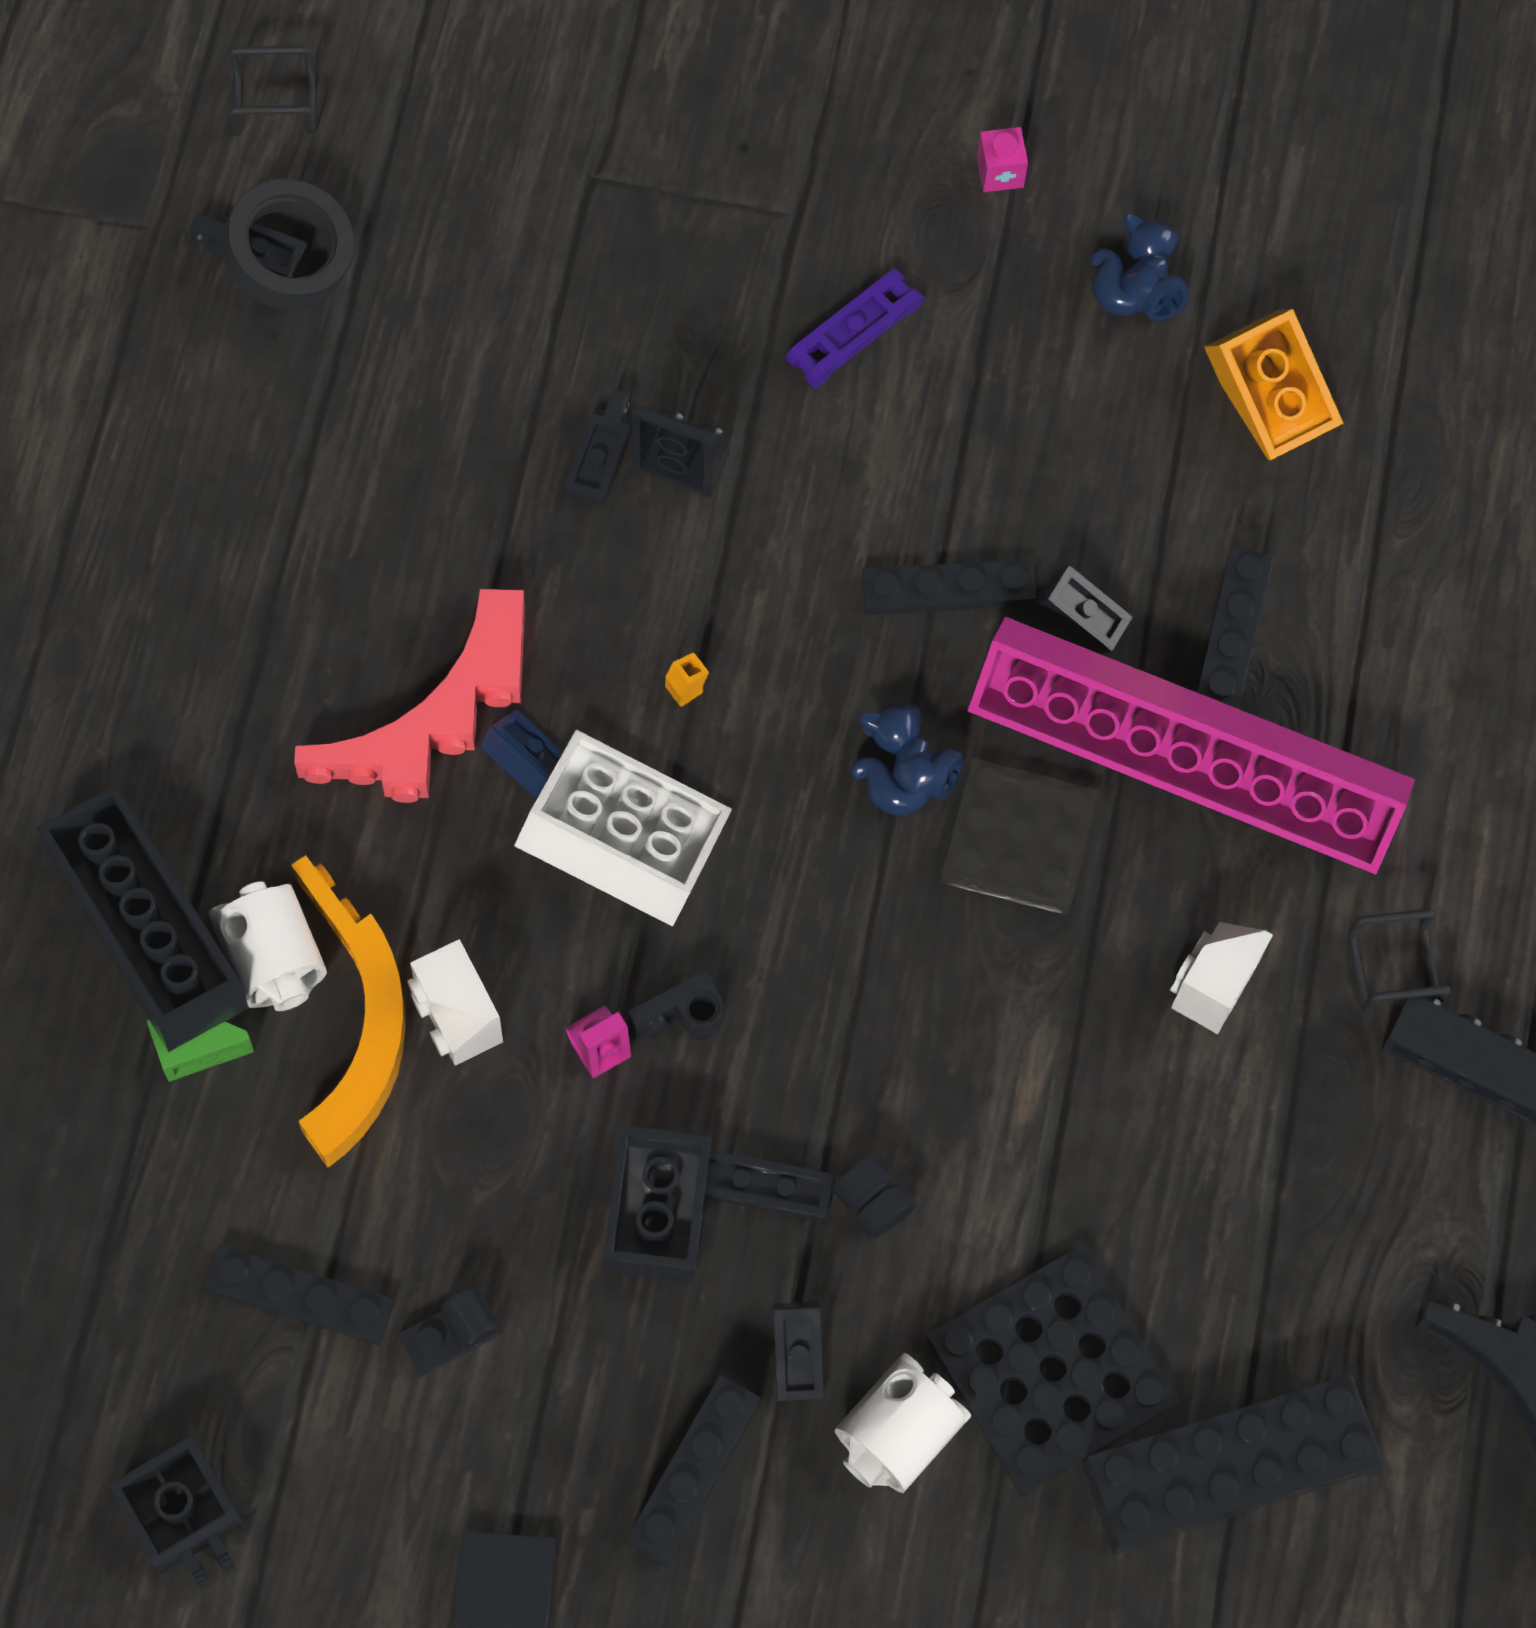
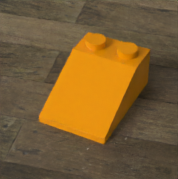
M1293 309L1274 311L1204 346L1221 386L1268 460H1272L1343 424Z

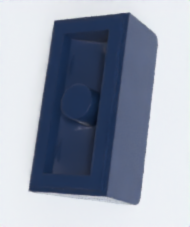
M518 710L491 725L481 743L482 750L536 799L539 797L563 754V751Z

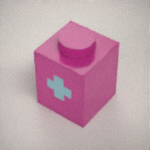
M1021 127L980 132L976 158L983 193L1024 188L1028 160Z

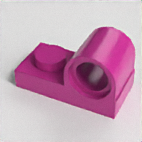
M602 1006L565 1027L572 1046L592 1078L599 1076L631 1057L628 1027L619 1012L612 1015L606 1006Z

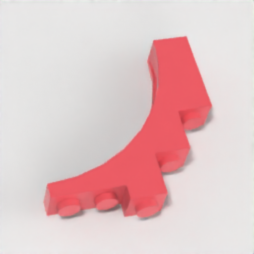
M480 589L476 619L464 651L441 684L422 703L401 718L364 736L332 744L295 746L294 763L298 778H305L306 781L316 784L328 783L331 779H349L354 784L370 785L375 780H382L385 797H392L397 802L411 803L417 801L418 798H429L431 749H438L441 753L449 755L462 754L465 750H475L477 702H485V704L492 707H506L511 703H521L525 619L524 590Z

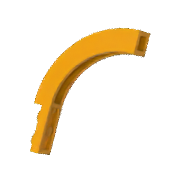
M305 855L291 865L295 880L354 960L362 978L365 994L363 1032L359 1047L349 1069L334 1091L318 1107L298 1121L302 1133L327 1168H329L365 1135L387 1102L397 1079L403 1057L406 1014L402 985L396 962L378 923L372 914L359 921L360 916L346 897L339 901L330 889L335 886V883L321 863L314 867Z

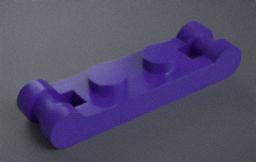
M893 269L798 342L787 353L785 359L793 368H800L806 374L805 380L816 389L823 385L832 373L902 318L916 312L924 303L925 297L917 289L911 290L904 283L905 277L897 269ZM893 294L898 300L892 304L886 298L887 295ZM818 349L826 356L819 362L811 356Z

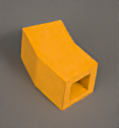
M693 652L672 663L665 676V687L679 706L682 707L703 693V684L709 672Z

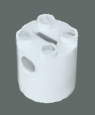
M264 882L249 884L240 890V898L231 903L212 908L208 912V917L226 960L242 984L248 1006L250 1008H260L273 1005L275 1011L289 1010L299 1006L308 999L309 993L314 986L323 980L327 970L292 886L284 884L278 887L267 888Z
M902 1353L835 1428V1433L839 1440L849 1450V1456L843 1461V1464L860 1482L870 1488L873 1485L890 1486L901 1493L908 1489L971 1417V1414L963 1405L950 1398L955 1391L947 1381L936 1373H933L928 1378L923 1374L924 1370L918 1362L906 1353Z

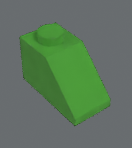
M147 1020L163 1071L169 1082L254 1052L248 1032L228 1022H223L168 1052L150 1021Z

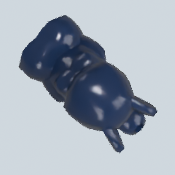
M1125 214L1123 222L1128 230L1125 235L1128 240L1127 248L1135 263L1124 272L1123 263L1115 252L1109 249L1096 251L1090 261L1092 266L1099 267L1093 278V294L1098 304L1105 311L1113 315L1127 316L1144 313L1153 321L1169 319L1180 313L1189 301L1187 294L1188 285L1182 277L1168 275L1166 259L1172 255L1179 241V234L1158 221H1143L1134 214Z
M916 705L889 706L880 713L868 712L859 716L860 724L864 726V733L873 737L880 748L896 755L892 771L885 763L872 757L860 758L852 767V777L856 781L863 778L867 779L869 798L877 808L893 816H906L921 809L932 797L943 801L951 794L963 769L964 759L962 758V753L952 748L941 750L937 754L931 751L928 742L924 738L919 737L921 716L920 710Z

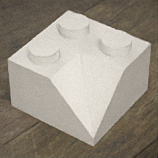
M1222 922L1218 923L1212 935L1204 931L1192 951V955L1189 954L1170 989V991L1177 994L1171 1008L1218 1034L1260 962L1273 934L1266 930Z
M460 939L410 963L413 978L407 981L412 991L410 995L421 1018L427 1015L430 1016L436 1028L430 1032V1035L441 1056L449 1053L456 1066L503 1043L500 1017Z

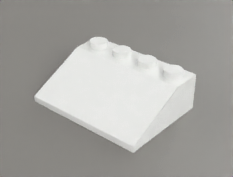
M576 730L533 805L514 846L673 926L732 809Z

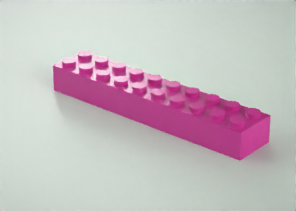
M1007 617L1004 618L992 640L968 708V712L1375 875L1406 809L1415 779Z

